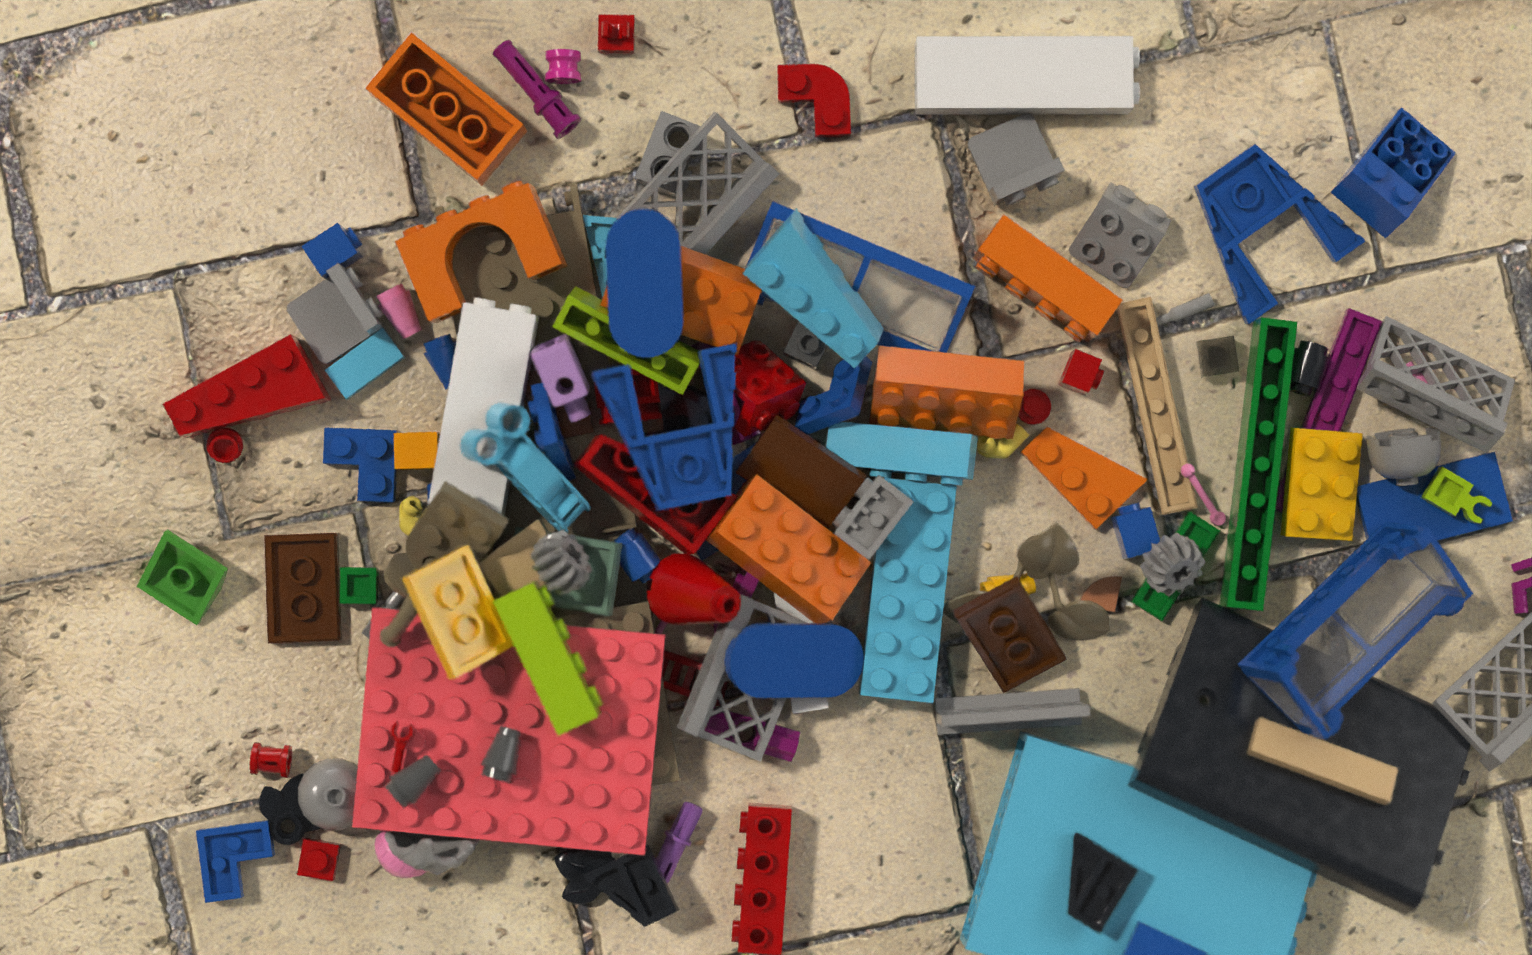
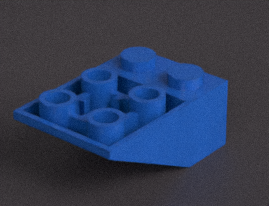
M1401 107L1346 171L1331 193L1379 234L1387 238L1411 215L1456 153Z

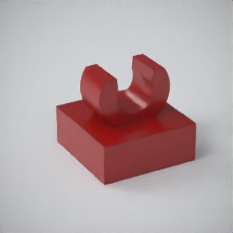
M599 14L598 52L634 53L635 16Z

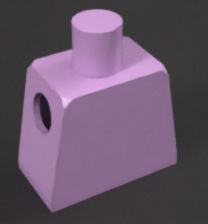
M563 334L534 346L531 357L554 408L564 405L570 422L589 416L591 412L584 396L589 394L590 386L569 335ZM569 378L573 386L564 388L561 386L559 379Z

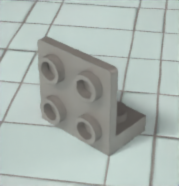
M880 475L874 481L867 477L854 495L859 499L858 503L852 510L845 506L832 523L837 528L834 534L868 560H870L914 502Z

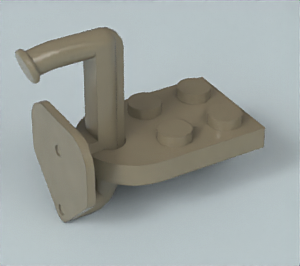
M445 481L413 526L406 540V553L395 554L384 572L386 584L393 591L405 597V600L390 625L382 629L380 633L382 643L388 647L397 646L401 642V636L418 614L402 580L403 577L465 545H469L477 564H479L505 529L509 519Z

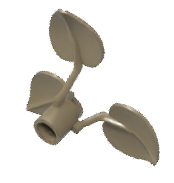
M1058 522L1054 523L1044 532L1029 537L1019 546L1017 550L1018 567L1013 578L1018 576L1020 579L1023 571H1026L1028 576L1033 579H1044L1048 576L1055 608L1058 610L1048 616V624L1056 634L1072 640H1088L1099 637L1110 630L1109 615L1102 606L1092 601L1084 600L1073 601L1064 606L1060 600L1055 574L1065 575L1074 571L1079 565V553L1072 538ZM972 591L959 595L944 603L943 613L959 624L953 610L988 591Z

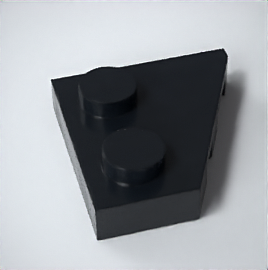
M657 382L664 433L713 424L708 398L702 390L693 386H687L682 395Z
M1076 832L1073 836L1067 914L1100 934L1138 872V869Z
M646 844L645 855L626 854L584 875L586 881L598 887L609 896L612 902L628 911L631 917L644 927L679 911L649 844Z

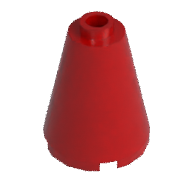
M671 554L662 559L651 573L650 579L653 581L651 591L647 590V600L651 611L659 620L672 625L727 623L733 620L740 611L741 597L739 592L694 555Z

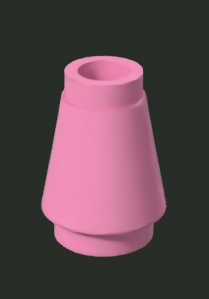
M402 283L376 296L380 302L378 305L379 309L398 333L401 334L403 339L422 330L410 290L406 291Z

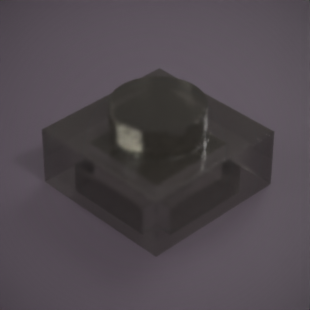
M1234 336L1196 342L1201 378L1239 372Z

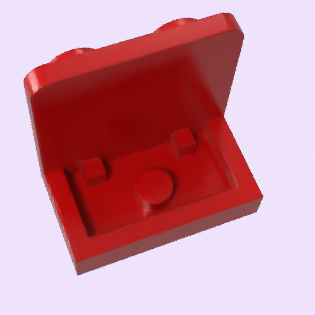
M754 340L742 345L738 355L735 354L734 373H736L734 392L744 401L735 429L745 437L758 430L764 431L776 415L785 420L793 417L800 407L799 401L806 382L761 341Z

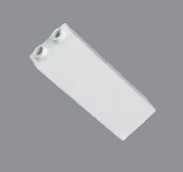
M917 36L915 41V115L1129 114L1133 110L1134 104H1139L1140 99L1139 82H1134V69L1139 67V47H1133V36Z
M474 298L473 304L463 302L428 505L446 481L505 516L511 482L494 464L485 465L469 461L461 452L460 443L464 434L469 430H486L488 428L485 418L487 411L494 404L502 402L523 408L532 363L531 352L535 346L539 317L531 314V307L510 304L509 310L495 308L496 301ZM510 411L503 417L502 422L505 430L511 426L513 421ZM485 437L477 445L479 456L483 455L487 450L488 445Z

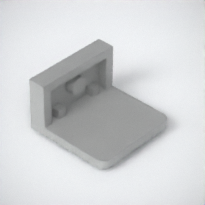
M1025 113L975 135L968 141V148L994 206L1005 202L1006 206L1015 204L1026 198L1025 192L1036 187L1039 192L1058 184L1057 178L1065 171L1059 157L1053 160L1035 118L1030 113Z
M1110 182L1096 208L1072 242L1069 253L1120 287L1127 288L1132 284L1164 237L1171 220L1166 217V213L1161 208L1153 204L1146 205L1138 200L1135 193L1123 185L1116 186Z
M339 263L326 270L330 277L287 305L288 314L319 361L323 364L333 362L381 328H384L378 319L383 314L371 297L366 300L359 290L363 283L352 267L346 270Z

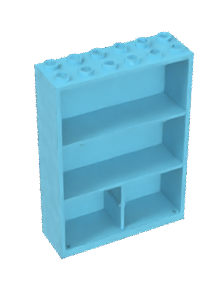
M1020 731L960 940L966 950L983 955H1122L1137 921H1141L1205 951L1207 955H1294L1297 938L1293 936L1297 923H1302L1307 911V902H1304L1307 887H1313L1317 874L1127 786L1135 767L1134 764ZM1076 832L1138 869V872L1100 934L1067 914L1073 836Z

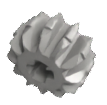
M564 530L553 532L540 538L538 543L533 545L534 551L530 554L531 559L535 563L532 568L538 572L539 581L543 580L546 583L547 589L549 591L554 590L558 595L570 593L573 590L576 591L584 586V583L589 580V574L592 572V567L588 563L590 556L585 554L583 550L584 545H580L573 534L568 535Z
M1177 532L1170 538L1163 535L1161 542L1157 544L1151 543V551L1142 554L1145 560L1140 566L1142 573L1147 579L1146 582L1158 593L1162 592L1170 596L1177 591L1182 594L1186 586H1194L1193 580L1203 575L1200 568L1205 564V560L1199 551V547L1192 539L1190 540L1187 536H1181Z

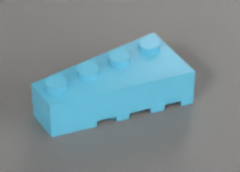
M796 208L750 260L743 274L855 368L878 344L884 328L858 292L851 288L844 278L845 274L837 264L832 262L823 249L824 245L816 234L811 233L803 222L804 218Z

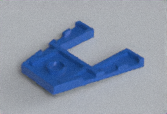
M1256 144L1251 145L1194 186L1245 324L1252 323L1277 305L1278 302L1238 244L1291 206L1295 207L1332 262L1339 261L1365 242L1362 236L1353 232L1344 224V221L1333 211L1330 212L1315 198V195L1299 185L1289 176L1290 174Z
M736 344L698 351L713 424L649 437L644 436L630 365L591 373L657 511L731 495L733 448H731L732 427H734L733 393L736 382V373H734L735 353H737Z

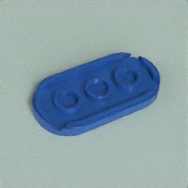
M648 208L634 209L628 211L613 223L606 238L609 327L614 340L623 350L638 357L648 358L661 355L672 348L679 339L683 329L681 239L678 230L665 215Z
M831 623L751 624L742 629L736 638L732 639L725 654V670L730 681L744 694L756 698L839 696L847 692L857 682L864 662L861 643L854 633L845 627Z

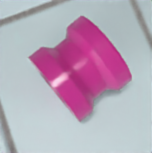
M552 49L545 52V59L549 63V70L545 73L546 82L553 84H576L581 82V73L577 70V64L581 61L580 51Z

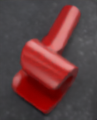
M399 721L394 722L391 727V735L396 740L391 770L394 773L401 770L406 744L414 738L415 728L411 723L409 725V733L404 738H400L397 735Z

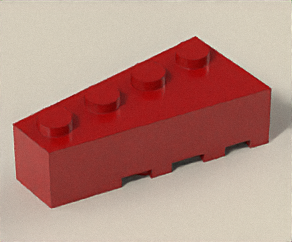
M290 334L163 403V406L179 436L191 438L213 432L218 428H229L234 425L257 421L280 413L329 402L332 399L299 338Z
M602 434L595 436L573 463L576 469L684 554H695L738 497L731 493L730 496L657 511L626 446Z

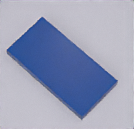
M1495 452L1438 465L1429 474L1418 477V484L1398 486L1396 485V479L1387 478L1359 485L1357 488L1356 501L1366 540L1385 522L1427 526L1437 540L1513 522ZM1443 466L1472 483L1473 487L1469 492L1471 496H1485L1492 502L1491 507H1484L1480 503L1474 505L1473 512L1476 516L1483 519L1481 523L1469 522L1464 517L1461 509H1459L1456 516H1450L1421 499L1438 467Z

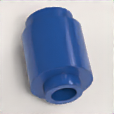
M631 528L613 542L622 543L620 557L622 569L632 582L639 579L643 584L650 579L653 569L659 564L661 559L642 533L638 534L634 528Z

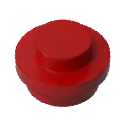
M1038 389L1024 391L1018 418L1029 425H1037L1044 422L1051 413L1049 397Z
M222 427L214 430L209 435L206 448L214 460L221 463H230L241 455L243 440L234 429Z

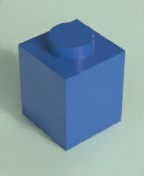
M336 223L301 246L324 279L330 277L326 270L337 263L347 268L363 257L358 250L363 244L351 227L345 230L339 223Z
M1138 502L1118 508L1120 515L1111 517L1123 559L1149 552L1152 549L1151 543L1157 544L1161 542L1151 507L1141 509Z

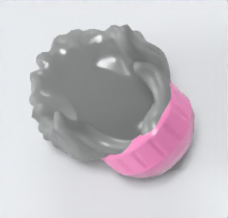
M382 830L375 839V854L385 871L398 878L417 877L425 874L427 871L434 875H439L450 868H458L465 862L466 858L474 852L479 839Z

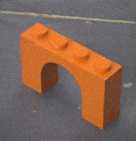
M522 181L508 184L502 188L503 194L491 199L489 195L476 198L468 203L469 209L457 213L456 210L442 213L436 217L437 223L425 228L423 224L408 228L403 231L404 237L395 241L429 322L439 323L462 313L463 302L466 303V300L453 270V254L460 239L474 228L496 226L503 229L512 239L529 279L538 280L568 266L533 185L529 183L523 184Z

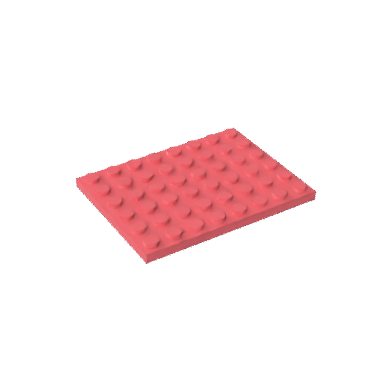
M372 608L352 827L645 855L666 634L566 625L571 635V638L566 641L572 653L578 651L587 668V672L583 673V676L589 687L595 685L604 705L599 707L601 711L599 717L558 736L515 646L458 678L449 679L419 614H417L401 636V642L395 647H388L380 640V633L383 628L390 625L400 609ZM396 721H399L397 735L400 738L408 735L410 723L415 728L414 738L406 744L401 770L420 758L422 759L426 754L441 770L414 805L410 803L405 808L385 788V785L391 781L389 777L395 774L391 770L396 740L391 735V727ZM500 726L521 732L516 775H512L510 783L481 775L484 767L481 763Z

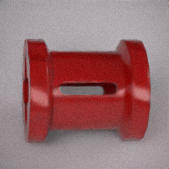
M254 742L250 755V774L258 775L259 772L279 773L281 777L288 778L292 765V746L285 745L284 748L263 747L261 743Z

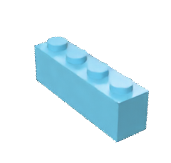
M840 422L828 427L826 448L854 467L870 470L871 477L880 475L882 478H891L892 472L906 473L905 480L927 482V476L941 477V484L962 486L963 479L973 480L978 437L965 433Z

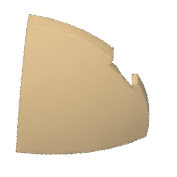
M541 519L527 526L478 564L481 572L502 597L536 580L540 587L546 585L543 580L539 581V574L532 568L535 563L530 556L534 551L533 545L538 543L540 538L549 534Z

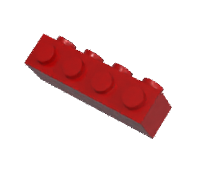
M749 803L748 811H741L739 833H746L745 848L738 847L737 869L744 870L743 884H735L734 906H741L740 920H733L731 942H738V952L782 955L792 806Z

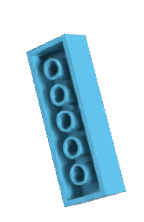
M884 478L914 502L874 553L863 652L864 662L859 694L862 696L933 703L957 486Z

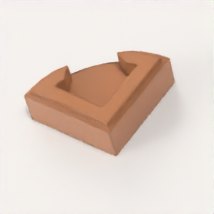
M1109 576L1095 581L1082 593L1080 600L1092 601L1102 606L1106 611L1115 612L1122 577Z

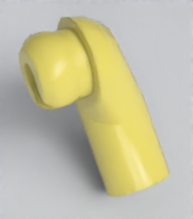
M1016 423L1013 439H993L987 436H978L977 452L986 458H1008L1029 437V434Z
M416 496L405 498L399 506L400 530L407 536H409L413 526L422 515L423 504Z

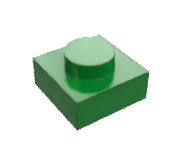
M340 567V604H378L379 568Z

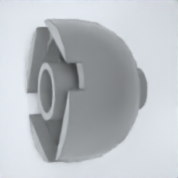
M1415 428L1378 432L1375 433V438L1369 435L1366 436L1367 452L1373 468L1384 478L1396 479V485L1398 486L1418 484V477L1429 474L1437 466L1440 459L1441 439L1439 429L1426 428V435H1418V432H1415Z
M342 758L325 759L313 764L303 774L298 786V804L303 815L314 826L324 830H343L352 826L358 768L354 763Z

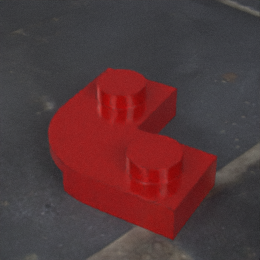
M821 64L777 65L778 103L814 102L815 137L851 136L850 94L846 82L839 73Z

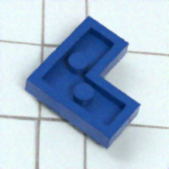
M866 356L855 368L845 360L836 364L829 391L816 396H809L801 401L795 427L808 435L858 416L872 361Z
M543 382L532 385L531 389L534 400L529 401L528 405L534 423L539 422L540 430L535 431L537 446L568 481L576 479L570 449L560 430L556 407L554 408Z
M324 427L323 464L359 465L357 501L395 502L397 470L394 469V433H398V431Z
M269 820L196 830L205 903L244 897L240 861L275 856Z

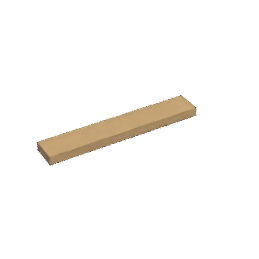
M1147 297L1121 303L1116 311L1161 514L1166 515L1198 508L1193 485L1188 478L1181 474V467L1184 464H1188L1152 298Z

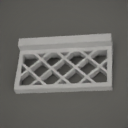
M713 112L616 219L634 209L651 208L658 211V207H676L675 227L680 235L681 246L706 254L774 181L779 173L769 163L765 162L718 113ZM717 124L724 131V148H707V134ZM731 140H732L738 147H731ZM700 143V149H694ZM744 152L753 161L744 172L731 173V153ZM724 153V173L707 174V154ZM700 154V174L682 175V161L688 155ZM676 169V175L669 176ZM731 178H737L731 185ZM724 179V193L719 199H707V180ZM700 180V200L682 201V181ZM664 181H676V201L658 202V187ZM651 196V202H645ZM700 205L699 221L695 225L683 226L682 206ZM707 205H712L707 211ZM688 231L687 234L683 237V232Z
M1386 316L1382 321L1366 371L1360 378L1357 389L1488 453L1505 433L1507 422L1504 421L1515 379ZM1388 332L1399 336L1405 345L1395 346ZM1425 349L1433 353L1437 361L1427 362L1420 350ZM1409 352L1417 365L1407 367L1400 354ZM1390 357L1395 367L1381 361L1380 358ZM1453 365L1464 368L1469 377L1460 379ZM1442 368L1449 381L1440 383L1432 370ZM1422 373L1428 383L1413 377V374ZM1485 381H1490L1502 387L1501 393L1492 395ZM1474 384L1481 397L1472 399L1465 386ZM1454 389L1460 399L1446 393L1445 390ZM1487 405L1492 415L1478 409V406Z
M740 594V611L730 622L718 624L677 728L761 762L786 698H772L774 704L771 711L761 716H758L751 699L753 697L743 693V696L725 703L721 689L724 682L730 680L725 670L726 650L732 639L736 638L741 633V630L749 625L748 622L754 609L766 613L769 623H776L774 617L785 621L783 623L807 622ZM718 699L720 706L714 708L715 703ZM746 701L753 719L735 727L728 708ZM723 711L730 729L718 735L704 731L710 716ZM767 719L763 728L761 722ZM756 725L760 738L753 751L743 747L737 732ZM732 735L735 743L724 738Z
M1532 612L1432 702L1482 756L1479 761L1489 771L1501 765L1532 736V703L1526 707V701H1532V694H1526L1525 676H1532V670L1525 669V651L1532 652V645L1524 644V629L1530 623L1532 624ZM1517 636V643H1510ZM1502 649L1517 650V668L1500 667L1499 652ZM1492 659V666H1485ZM1477 672L1492 673L1493 691L1475 690V674ZM1500 674L1517 675L1518 693L1500 692ZM1467 682L1468 689L1461 688ZM1453 694L1467 695L1468 714L1456 713L1446 701ZM1475 696L1493 698V716L1475 715ZM1500 698L1518 700V716L1516 718L1501 717ZM1476 721L1493 723L1494 738L1487 745L1476 734ZM1501 723H1502V724H1508V725L1501 731Z
M1079 688L934 698L938 735L1082 725V717L1090 716V705L1080 701Z

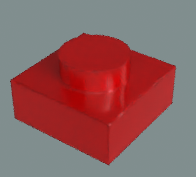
M304 838L297 875L329 881L335 880L341 844Z

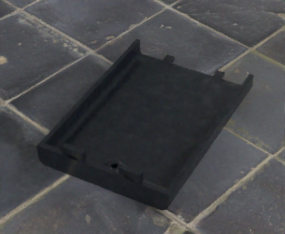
M1201 598L1194 607L1182 642L1176 647L1166 673L1168 675L1167 682L1153 719L1147 724L1137 751L1139 756L1127 786L1403 915H1408L1416 910L1424 896L1433 865L1440 866L1443 859L1444 851L1438 850L1458 784L1464 786L1467 782L1470 771L1463 770L1471 744L1433 704L1376 677H1372L1339 709L1344 716L1340 730L1326 740H1320L1398 768L1391 802L1386 806L1248 755L1247 752L1254 724L1259 717L1302 732L1244 674L1238 665L1273 630L1208 599ZM1301 644L1296 649L1300 656L1295 664L1298 672L1291 678V681L1310 706L1350 665ZM1260 679L1296 716L1302 714L1281 683ZM1205 697L1208 705H1202L1199 702V698Z

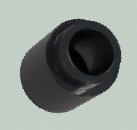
M1300 341L1298 348H1294L1289 391L1303 396H1310L1311 391L1319 392L1329 360L1326 356L1327 347L1309 341Z

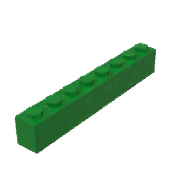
M1264 317L1253 321L1219 604L1223 607L1255 611L1264 610L1297 331L1296 321Z

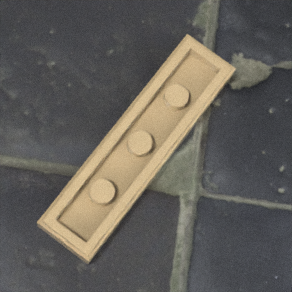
M1259 717L1255 721L1247 752L1248 755L1386 806L1391 802L1398 768Z

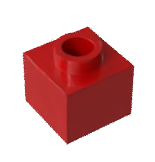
M1074 349L1070 353L1058 385L1082 395L1088 394L1091 388L1097 390L1104 374V370L1099 368L1102 359Z

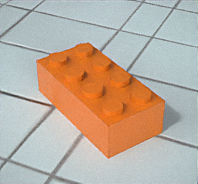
M412 32L365 88L373 98L481 186L527 132L523 123Z
M1005 215L1001 217L972 258L978 262L975 267L982 274L990 279H993L996 275L1007 283L1004 288L1010 294L1020 300L1024 296L1036 304L1034 310L1039 315L1049 321L1053 318L1057 319L1065 325L1063 331L1078 342H1081L1082 339L1089 342L1095 338L1123 301Z
M681 246L684 325L681 335L714 347L736 344L737 353L735 354L738 355L762 289L743 274L744 268ZM607 286L600 306L608 308Z
M879 346L872 385L869 424L987 436L993 439H1013L1023 398L1024 361Z
M755 475L743 483L736 493L738 497L705 540L757 578L762 584L813 623L832 621L871 562L768 482Z

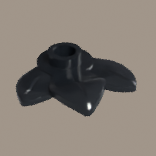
M303 773L289 779L281 792L276 788L264 786L260 795L259 808L263 816L270 821L271 836L275 841L283 845L295 844L302 839L305 832L320 829L303 815L298 804V786ZM284 820L294 822L295 829L292 832L282 830L281 823Z
M569 849L556 855L554 860L558 870L566 879L570 880L563 891L562 898L575 904H585L594 901L603 891L586 881L584 875L615 860L616 858L612 857V853Z

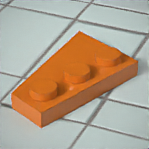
M1045 427L1020 451L1094 530L1148 480L1049 427Z

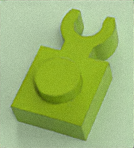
M1443 466L1438 467L1421 496V499L1450 516H1456L1459 509H1461L1464 517L1471 523H1481L1483 521L1482 518L1476 516L1473 512L1475 504L1480 503L1484 507H1491L1492 502L1485 496H1471L1469 492L1473 484Z

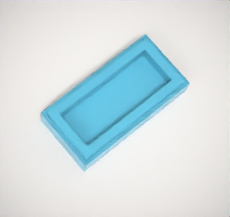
M381 328L325 369V372L345 399L348 400L403 360L405 356L386 330Z

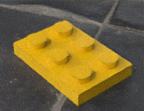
M1290 428L1280 535L1330 540H1353L1363 433Z
M469 545L461 546L402 578L449 679L458 678L514 646L493 603L494 598Z

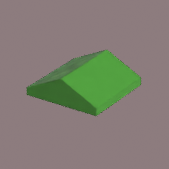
M167 529L163 533L136 587L195 625H198L221 591L228 568Z

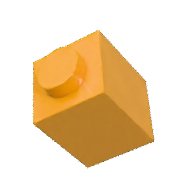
M394 433V469L399 471L434 470L440 433Z

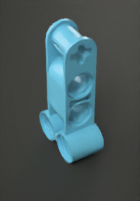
M502 402L494 404L486 414L485 420L488 428L486 430H469L462 437L460 448L463 456L469 461L485 465L494 464L556 530H564L569 533L567 528L584 510L589 511L591 506L525 435L530 424L527 411L517 405ZM510 411L513 421L511 426L505 430L502 422L503 417ZM485 437L488 445L487 450L483 455L479 456L477 445Z

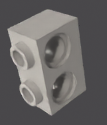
M661 111L635 175L636 183L646 186L654 178L657 168L666 164L680 149L669 144L668 140L671 134L681 131L690 138L701 126ZM700 143L694 149H700ZM700 154L688 155L682 161V175H692L693 172L689 171L688 167L692 157L698 159ZM690 180L682 181L683 192L686 191ZM664 181L658 187V192L676 198V181Z

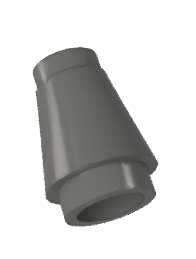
M500 726L481 763L484 766L481 775L510 783L512 775H516L520 731Z
M426 754L422 759L420 758L390 776L391 781L385 785V788L405 808L410 803L414 805L441 770Z

